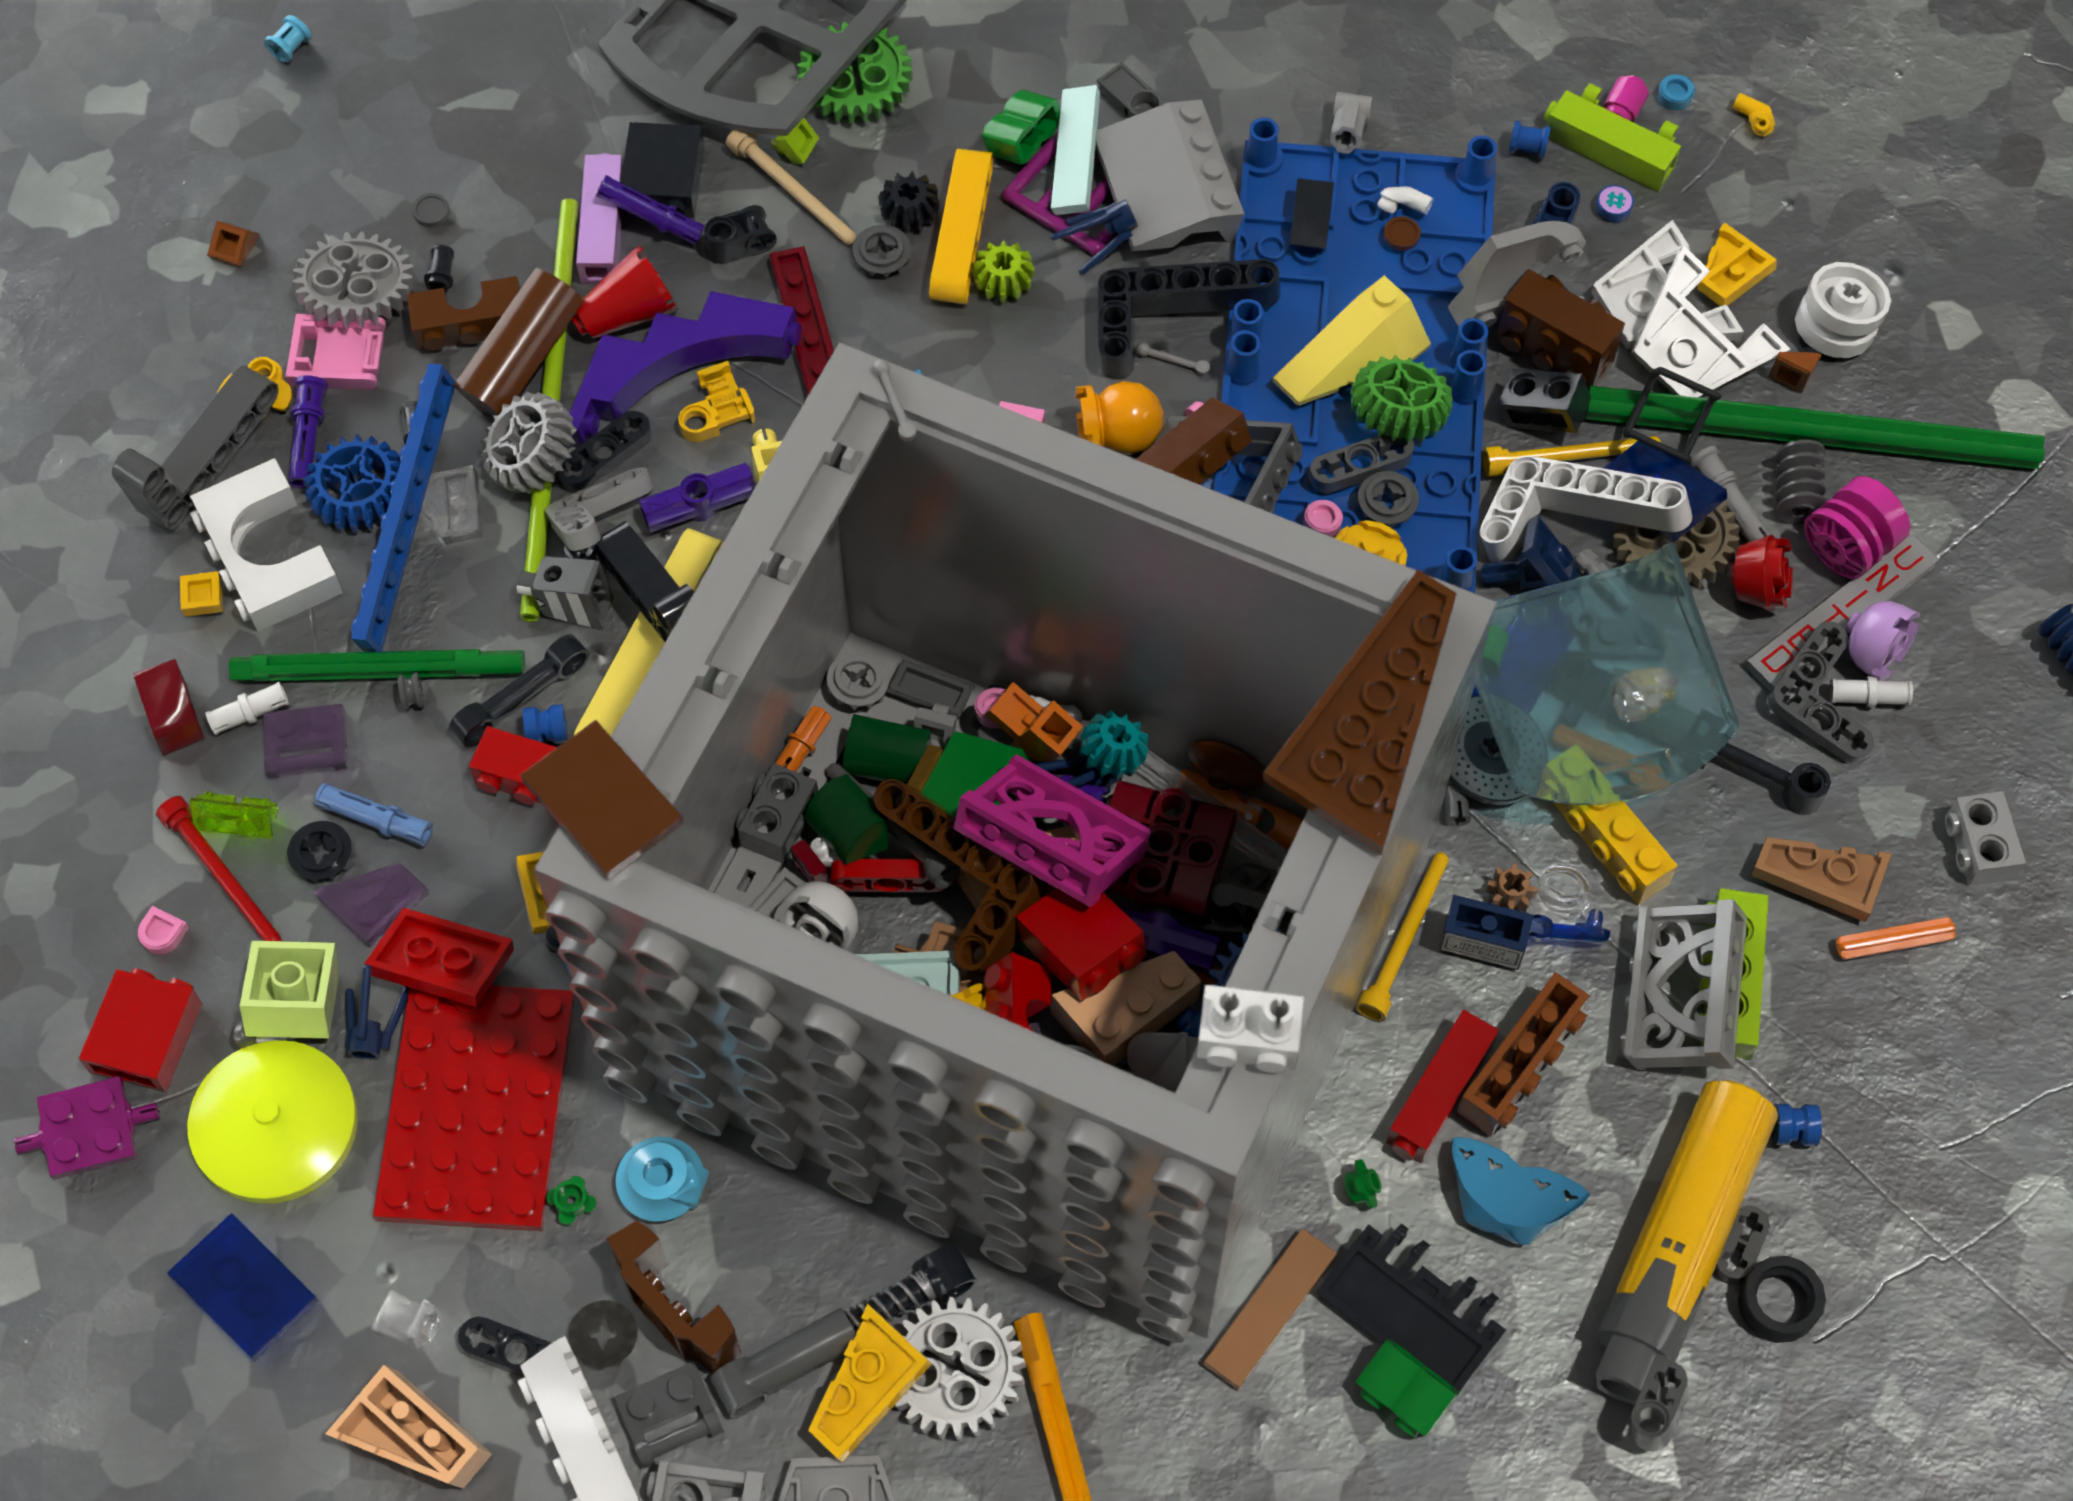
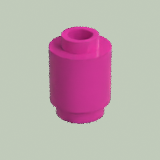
M1632 75L1621 76L1616 80L1602 107L1635 122L1649 96L1648 88L1639 77Z

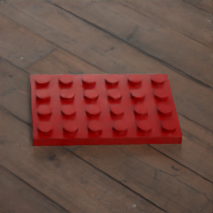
M490 986L479 1005L474 1007L409 988L373 1212L375 1221L543 1232L575 995L572 990Z

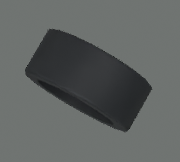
M1775 1256L1769 1257L1755 1265L1741 1284L1738 1302L1740 1313L1752 1331L1764 1339L1782 1343L1794 1342L1809 1333L1823 1315L1826 1297L1823 1283L1811 1267L1803 1261L1792 1257ZM1779 1275L1789 1278L1798 1284L1807 1299L1806 1310L1802 1317L1792 1323H1781L1767 1316L1757 1301L1758 1287L1763 1280Z

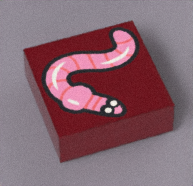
M800 840L790 847L793 864L807 882H828L825 865L806 841Z

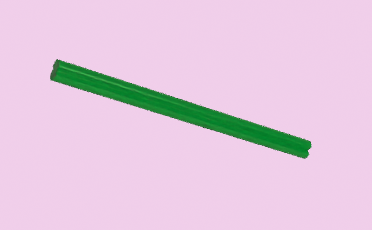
M1590 385L1589 393L1591 400L1585 413V419L1628 423L1642 391ZM1650 392L1635 424L1693 431L1708 398ZM1727 400L1714 402L1701 432L1789 442L1814 440L1822 443L1824 446L2039 469L2040 462H2043L2045 453L2043 448L2045 438L2043 435Z

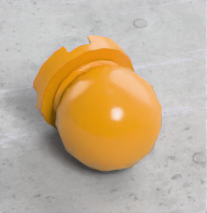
M1122 381L1107 386L1098 395L1094 393L1092 385L1075 387V398L1080 399L1081 412L1076 413L1080 438L1123 455H1134L1146 451L1154 444L1164 426V411L1160 400L1149 388L1140 383Z

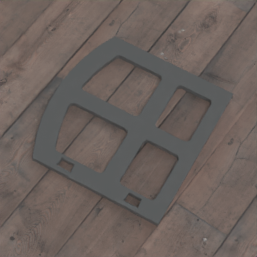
M638 0L601 39L598 45L612 66L628 82L651 99L675 112L726 129L755 134L787 136L906 0H869L868 4L840 33L832 32L782 10L781 8L788 0H695L737 20L692 70L681 79L675 78L658 66L635 44L674 0ZM640 13L646 16L637 26L631 24ZM761 32H767L820 56L782 101L776 105L746 102L707 92Z

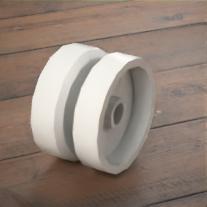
M1835 262L1825 265L1814 274L1807 293L1798 307L1795 316L1797 332L1806 344L1828 356L1851 358L1863 354L1871 346L1879 326L1883 323L1889 311L1891 298L1888 287L1879 276L1860 265L1847 262Z

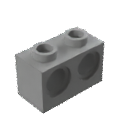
M2004 791L1956 798L1945 816V826L1948 835L1954 837L1957 847V866L1961 873H1965L1968 886L2015 880L2025 866L2026 861ZM1970 817L1979 819L1983 825L1975 824ZM1981 853L1989 854L1995 862L1986 860Z

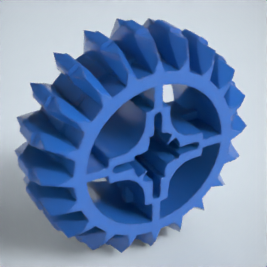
M356 434L352 442H347L341 436L340 445L334 447L327 442V453L315 452L316 463L308 464L307 471L309 475L304 477L305 496L308 503L311 504L313 513L317 517H321L327 526L335 523L336 528L342 532L350 525L351 530L357 534L360 526L366 525L372 531L373 523L378 520L381 522L382 516L387 512L391 498V484L396 479L400 466V455L396 450L391 451L390 445L386 441L378 444L372 435L365 442H363L362 437ZM373 468H377L385 473L384 480L378 479L376 474H372ZM330 487L335 488L341 494L339 500L328 494Z

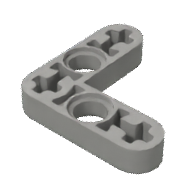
M634 468L550 504L545 511L552 529L567 548L571 551L583 550L593 546L601 539V534L593 517L648 494L652 491L654 485L647 468Z

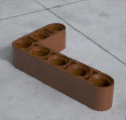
M887 779L881 782L874 793V803L882 814L990 887V890L954 947V959L960 968L985 975L987 967L1010 953L1020 937L1016 916L1046 895L1047 882L965 836L963 846L956 851L955 842L961 833L953 829L956 819L954 813L917 788L895 779ZM899 793H903V801L895 809L894 801ZM933 813L934 821L928 829H925V820L929 814ZM995 854V867L987 872L986 863ZM1027 875L1028 885L1019 894L1017 890L1019 880ZM1005 911L1006 920L1004 924L997 929V915L1000 912ZM982 945L984 950L983 957L979 963L975 964V950Z

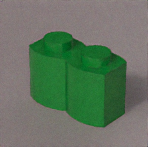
M1024 89L1016 92L1006 102L1003 112L994 116L983 130L982 138L987 152L993 153L995 157L1021 165L1031 160L1040 148L1042 141L1050 138L1059 127L1061 111L1057 99Z
M1388 1339L1383 1343L1355 1381L1363 1388L1360 1395L1368 1403L1379 1410L1384 1405L1391 1409L1397 1415L1394 1422L1413 1437H1416L1418 1433H1421L1423 1436L1430 1435L1460 1394L1451 1384L1392 1339Z

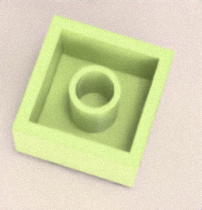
M251 942L240 1001L245 1036L329 1038L340 975L335 943Z

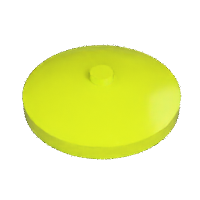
M293 1041L261 1042L232 1053L217 1064L204 1078L194 1095L189 1110L187 1123L189 1145L196 1163L205 1176L226 1194L251 1203L273 1204L286 1202L314 1191L330 1179L341 1167L355 1140L358 1108L353 1089L345 1074L326 1054L306 1044Z

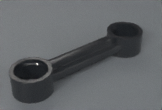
M574 635L562 636L548 648L542 661L482 704L471 703L458 711L450 722V730L465 747L478 745L487 726L495 728L497 721L556 678L566 679L578 673L588 662L590 657L589 651Z

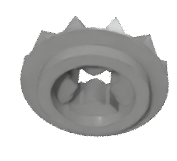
M865 653L845 654L837 658L830 665L827 672L826 681L829 694H832L837 699L839 705L842 703L851 705L853 710L858 706L871 708L878 700L883 701L889 687V675L883 663ZM866 674L865 687L858 685L850 689V678L858 680Z

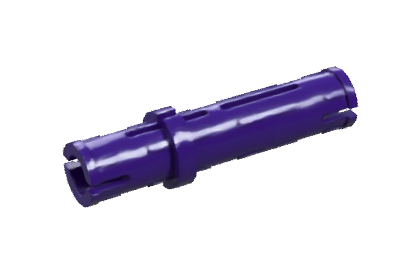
M608 175L604 176L595 195L657 226V230L664 234L667 231L693 246L698 242L705 226L676 211L675 206L671 204L666 206Z

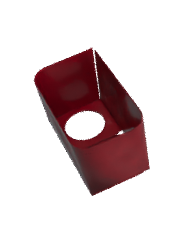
M176 659L133 673L150 727L163 756L205 738Z

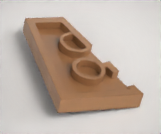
M1766 837L1751 876L1866 922L1871 914L1892 853L1878 851L1876 855L1857 853L1856 848L1841 847L1837 851L1821 849L1815 843Z

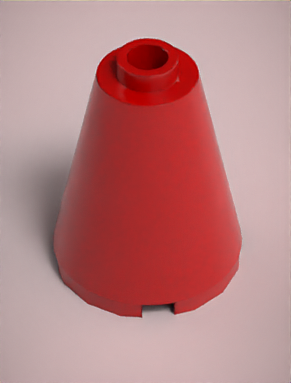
M641 246L633 249L583 297L584 302L577 310V314L572 318L582 336L589 333L595 339L601 337L602 334L607 335L654 320L656 313L669 315L679 310L674 301L667 304V301L672 299V296L653 264L649 262L647 257L640 259V257L646 254Z

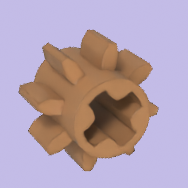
M1513 863L1510 869L1505 871L1497 867L1493 875L1495 881H1488L1485 892L1494 894L1491 904L1513 910L1520 908L1521 911L1528 912L1530 907L1528 899H1535L1538 892L1537 887L1529 886L1533 873H1525L1518 869L1515 863Z

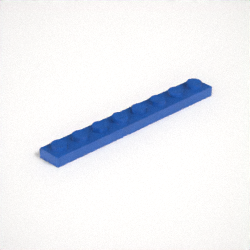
M428 364L425 377L420 381L418 402L415 411L410 416L406 445L401 449L399 470L390 488V502L387 512L381 519V534L378 545L374 548L371 555L372 566L369 577L362 587V602L358 616L352 623L351 639L364 652L383 650L455 388L453 385L455 381L442 364Z

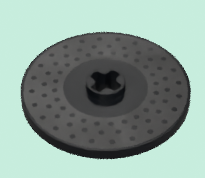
M1471 696L1449 782L1466 796L1482 803L1506 805L1518 802L1529 796L1541 783L1540 779L1547 764V749L1543 736L1533 720L1514 704L1493 696ZM1486 744L1493 746L1492 752L1495 754L1494 756L1488 753Z

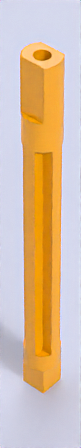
M1027 1314L1015 1321L1014 1325L1018 1340L1023 1347L1022 1355L1026 1362L1032 1392L1035 1393L1063 1501H1092L1043 1314Z

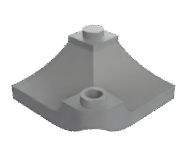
M1545 221L1490 236L1457 275L1464 288L1448 305V308L1458 327L1461 322L1469 318L1479 319L1486 324L1487 328L1497 321L1496 316L1503 309L1505 302L1503 298L1513 290L1528 269L1541 275L1553 262L1562 260L1563 263H1569L1583 254L1582 248L1586 245V240L1580 229L1566 222Z

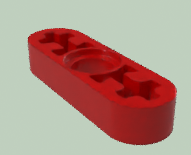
M839 859L831 863L830 884L845 892L931 893L946 889H938L925 877L923 863L918 859H859L848 864Z

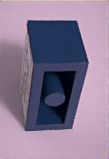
M1453 895L1439 950L1519 970L1526 951L1534 915Z

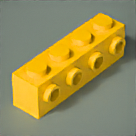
M1577 745L1545 765L1540 779L1541 783L1538 786L1546 798L1556 806L1566 818L1571 828L1581 836L1591 848L1596 858L1606 866L1616 878L1621 888L1631 896L1637 905H1640L1670 884L1678 867L1676 862Z

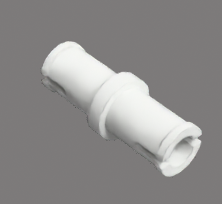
M1868 676L1866 680L1831 679L1829 699L1830 703L1865 704L1866 708H1875L1876 704H1906L1911 706L1913 701L1912 681H1877V678L1874 676Z
M276 682L274 685L248 696L246 693L237 696L238 700L215 710L207 711L205 714L215 735H219L221 732L247 721L249 724H253L258 721L257 717L280 707L288 706L290 703L281 683Z

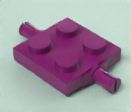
M120 1076L38 1096L39 1132L14 1137L15 1149L18 1155L43 1149L47 1156L50 1177L54 1180L138 1159L134 1141L136 1124L159 1120L161 1118L157 1102L132 1108L126 1097L124 1080Z

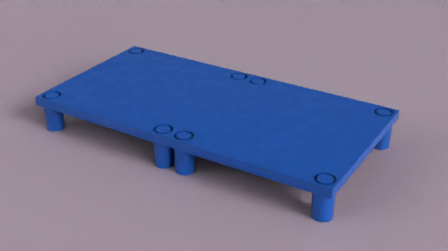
M1258 118L1251 123L1249 139L1245 140L1239 199L1244 216L1236 233L1234 261L1265 259L1274 262L1279 270L1281 294L1277 303L1270 307L1262 308L1261 304L1257 301L1244 299L1235 305L1234 310H1229L1221 402L1243 412L1245 420L1293 423L1298 441L1302 443V456L1291 471L1286 488L1282 489L1276 500L1272 514L1303 526V518L1307 506L1317 500H1328L1335 503L1342 511L1343 519L1340 530L1348 525L1349 527L1358 525L1360 521H1374L1369 517L1364 518L1363 511L1358 506V491L1363 482L1332 493L1318 492L1309 482L1310 466L1316 457L1378 435V431L1375 429L1366 430L1365 422L1357 421V414L1351 410L1352 395L1350 392L1353 383L1340 387L1336 393L1298 406L1272 380L1282 368L1358 295L1385 275L1411 299L1431 343L1430 348L1412 362L1420 363L1424 361L1426 368H1437V376L1446 377V385L1452 388L1451 394L1453 398V407L1443 430L1437 431L1435 437L1426 436L1423 442L1412 438L1414 449L1410 463L1404 468L1393 471L1403 474L1414 483L1418 490L1419 503L1417 511L1410 517L1408 523L1404 521L1397 523L1392 529L1401 537L1404 549L1406 547L1408 554L1406 567L1416 571L1420 570L1431 577L1475 594L1488 328L1483 321L1475 318L1464 320L1458 327L1448 305L1464 288L1457 276L1458 273L1488 238L1492 236L1497 145L1490 137L1476 136L1470 140L1465 158L1354 149L1350 154L1337 152L1336 147L1278 142L1279 127L1277 123L1270 118ZM1298 178L1334 182L1325 252L1289 247ZM1407 186L1432 197L1433 203L1426 215L1401 203H1398L1394 213H1389L1378 208V201L1382 197L1380 193L1387 187ZM1404 216L1417 222L1421 234L1419 242L1414 248L1399 251L1387 245L1383 233L1386 223L1392 218ZM1394 445L1390 446L1389 451L1395 450L1397 454H1402L1403 449L1395 448ZM1235 455L1215 472L1213 490L1244 502L1268 457ZM1357 455L1351 459L1352 464L1357 468H1367L1372 464V461L1364 455ZM1343 462L1340 463V468L1344 467ZM1325 469L1320 471V475L1325 474L1328 478H1333V473H1328ZM1384 489L1381 501L1386 503V507L1392 509L1395 500H1392L1389 494H1387L1386 489Z

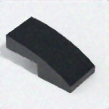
M1298 178L1290 248L1326 251L1334 182Z

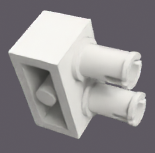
M1205 985L1197 1058L1207 1059L1210 1064L1222 1067L1234 1066L1236 1063L1254 1064L1258 1069L1272 1073L1283 1072L1286 1068L1295 1069L1299 1052L1304 997Z

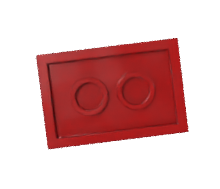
M403 907L365 961L364 966L367 964L371 966V976L477 1007L513 953V939Z

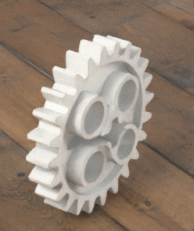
M950 1297L947 1309L941 1310L939 1304L934 1300L932 1301V1314L928 1316L920 1308L916 1309L919 1322L915 1325L910 1321L904 1320L902 1323L908 1334L906 1337H903L921 1354L924 1350H928L952 1366H956L961 1361L967 1373L978 1378L988 1379L990 1384L983 1386L965 1373L957 1370L950 1375L944 1363L925 1357L932 1363L927 1370L930 1369L937 1372L936 1380L927 1387L918 1386L915 1382L895 1404L897 1409L902 1411L910 1408L906 1415V1419L910 1424L922 1418L920 1428L925 1434L936 1425L937 1435L940 1439H944L948 1429L951 1428L957 1439L962 1440L964 1428L970 1427L973 1434L977 1437L980 1434L979 1423L983 1421L994 1429L996 1426L992 1415L997 1412L1002 1416L1008 1417L1009 1413L1004 1405L1005 1400L1019 1401L1017 1393L1011 1389L1012 1386H1022L1025 1384L1023 1376L1015 1373V1371L1025 1368L1026 1362L1024 1358L1013 1357L1023 1350L1020 1341L1009 1342L1016 1334L1014 1327L1010 1325L1000 1329L1005 1320L1003 1314L999 1312L989 1319L990 1308L988 1304L984 1303L976 1312L974 1311V1304L971 1298H967L963 1308H958L954 1298ZM948 1331L957 1334V1339L952 1346L948 1348L936 1346V1341L940 1334ZM988 1349L995 1352V1358L991 1364L983 1367L974 1364L975 1356L980 1351ZM963 1388L973 1389L976 1394L971 1403L963 1406L954 1403L955 1395L959 1390Z

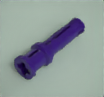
M303 375L295 378L293 386L297 393L295 405L291 407L290 416L295 422L287 482L291 487L306 489L304 477L309 475L307 471L308 464L314 463L317 428L325 418L322 402L323 395L328 391V383L324 379L312 375ZM303 441H306L304 459L301 460Z

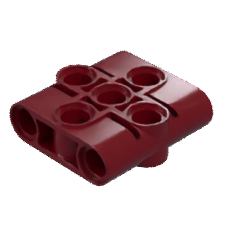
M1119 780L1109 806L1148 827L1151 833L1144 858L1139 863L1132 865L1104 891L1132 898L1139 906L1145 909H1155L1162 906L1205 918L1212 901V889L1218 882L1237 820V810L1192 799L1184 790L1171 787L1161 791ZM1171 809H1178L1183 812L1175 817L1165 814V812ZM1166 844L1171 847L1165 852L1153 850L1156 845ZM1199 854L1210 857L1208 861L1203 863L1192 860L1194 856ZM1093 859V860H1095L1096 862H1098V863H1100V864H1102V865L1105 863V862H1102V861ZM1146 880H1155L1159 882V885L1154 888H1145L1141 886V883Z

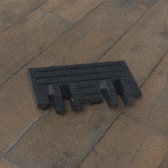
M1401 1223L1376 1254L1372 1250L1382 1239L1383 1235L1368 1224L1321 1284L1317 1292L1379 1341L1384 1343L1386 1340L1392 1339L1461 1392L1507 1331L1493 1319L1489 1321L1481 1333L1476 1331L1500 1298L1494 1293L1486 1296L1480 1303L1476 1313L1468 1323H1465L1455 1313L1475 1291L1478 1281L1471 1276L1468 1277L1447 1306H1443L1441 1302L1452 1288L1422 1265L1412 1280L1408 1279L1431 1245L1424 1240L1417 1243L1411 1250L1409 1257L1400 1269L1397 1270L1387 1263V1260L1396 1248L1404 1242L1409 1228Z

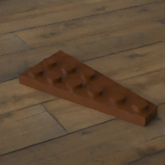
M1417 570L1263 774V781L1381 856L1457 595L1455 591L1420 570Z

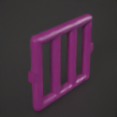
M1059 130L1031 160L1024 164V168L1002 192V198L1006 202L1055 232L1072 225H1067L1065 220L1050 212L1053 186L1037 203L1022 195L1021 192L1056 155ZM1095 148L1094 161H1097L1101 164ZM1106 177L1091 192L1090 209L1086 212L1096 210L1111 193ZM1086 212L1072 213V215L1069 218L1078 216L1079 214H1083ZM1105 227L1095 239L1082 231L1064 238L1090 254L1096 255L1118 234L1115 232L1110 235Z

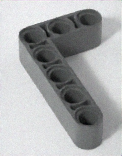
M247 366L237 368L162 466L133 449H126L114 462L112 468L114 480L139 513L169 530L178 528L195 507L190 496L209 488L274 404L279 391L278 384Z

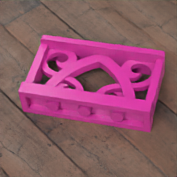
M1014 755L1010 759L1009 764L974 792L968 790L960 797L953 828L1090 908L1100 900L1101 893L1132 865L1139 863L1144 858L1151 833L1148 827L1019 755ZM1009 791L1016 795V801H1013L1006 792ZM998 800L1000 805H996L994 802ZM1032 817L1057 818L1072 827L1077 840L1050 836L1036 828V823ZM1093 859H1096V860H1099V861H1102V862H1105V863L1102 865V864L1096 862V861L1093 860Z

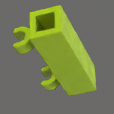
M1591 83L1585 88L1581 97L1566 90L1558 102L1555 100L1551 102L1544 116V120L1548 122L1547 126L1550 127L1549 139L1657 192L1661 190L1673 172L1681 150V145L1674 142L1676 138L1674 135L1679 128L1678 125L1666 120L1658 134L1599 106L1600 100L1597 98L1601 94L1602 89Z

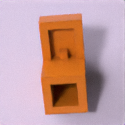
M1014 682L1004 690L985 713L986 716L1014 739L1011 743L1013 747L1023 749L1026 756L1039 762H1052L1059 757L1084 727L1054 700L1043 708Z

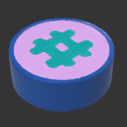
M1607 186L1598 194L1596 211L1606 221L1621 222L1631 214L1634 204L1633 195L1622 186Z

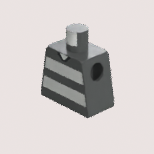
M546 556L541 560L537 573L521 571L517 579V592L534 596L544 616L603 631L614 597L600 561Z

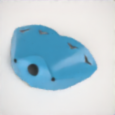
M1453 1138L1451 1153L1463 1218L1468 1224L1486 1233L1495 1234L1517 1245L1518 1243L1530 1245L1581 1207L1590 1197L1589 1192L1580 1184L1561 1174L1541 1167H1520L1507 1153L1496 1147L1470 1138ZM1460 1148L1465 1152L1473 1151L1474 1154L1465 1159ZM1488 1158H1490L1494 1164L1502 1165L1503 1168H1495L1491 1170ZM1534 1180H1539L1542 1184L1550 1183L1551 1185L1540 1190L1538 1185L1534 1183ZM1564 1191H1569L1571 1196H1577L1578 1199L1566 1201Z

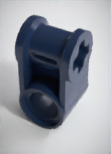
M1558 182L1552 185L1533 224L1545 221H1561L1573 225L1581 197L1578 188L1569 182Z

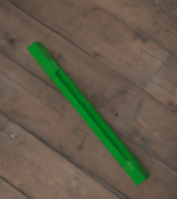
M481 649L254 654L247 657H232L228 661L229 680L253 679L254 681L398 678L399 675L410 678L412 673L418 672L420 677L481 676L482 674L523 673L525 670L524 650L481 651Z

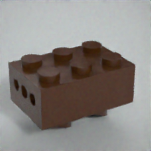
M1528 269L1505 299L1495 341L1501 343L1508 351L1518 353L1529 359L1541 370L1549 372L1569 371L1582 374L1589 390L1590 385L1597 386L1613 365L1625 322L1610 315L1598 300L1589 298L1586 301L1571 293L1554 275H1548L1545 278Z

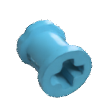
M292 15L286 16L283 19L284 25L273 36H267L264 40V44L270 53L284 63L290 62L293 58L292 53L302 42L307 43L312 37L308 27Z

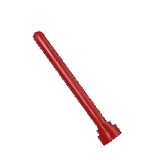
M174 796L163 802L156 811V816L163 826L182 835L263 941H282L280 934L192 823V808L182 796Z

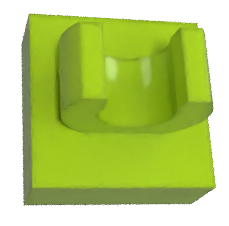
M803 117L787 136L777 135L775 139L771 140L770 144L778 154H785L793 165H801L807 160L819 137Z

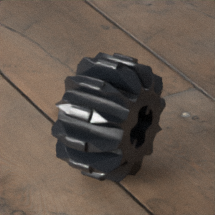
M911 171L908 177H903L897 172L895 181L885 180L884 190L880 191L878 197L883 221H889L890 226L896 228L902 226L906 234L910 228L914 227L922 233L924 223L933 225L935 214L939 213L940 199H938L936 184H929L927 175L916 178L914 172Z

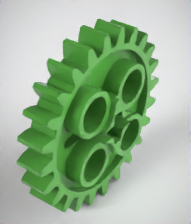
M842 22V30L837 31L832 25H830L829 30L835 33H840L844 31L848 24L846 22ZM888 28L882 29L855 58L863 95H857L853 70L849 65L812 109L821 106L823 117L834 112L836 122L843 115L848 116L850 124H853L856 116H861L863 122L868 123V114L872 113L875 117L881 119V109L883 108L893 112V101L897 103L904 102L903 93L910 92V81L913 80L911 56H907L906 45H899L898 35L889 38ZM810 51L800 52L801 62L797 63L798 81L820 58L819 55Z

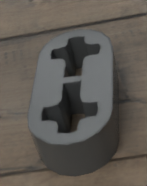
M1749 1205L1739 1209L1714 1269V1274L1723 1283L1733 1285L1743 1282L1756 1263L1770 1227L1767 1215L1758 1207ZM1749 1218L1754 1221L1753 1228L1757 1231H1753L1747 1241L1740 1238L1744 1229L1741 1223H1744ZM1737 1249L1742 1252L1738 1260V1265L1741 1267L1732 1272L1727 1269L1728 1262L1724 1259H1729L1734 1250Z

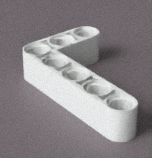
M1522 456L1510 464L1481 525L1480 535L1489 560L1492 563L1517 560L1518 553L1524 548L1528 521L1534 516L1539 515L1541 509L1666 532L1684 530L1692 522L1693 515L1686 489L1681 483L1535 456Z

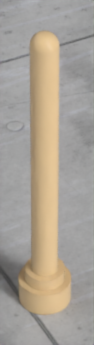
M733 130L726 140V147L738 157H749L845 244L851 245L854 243L856 234L758 147L759 142L756 140L757 136L755 133Z

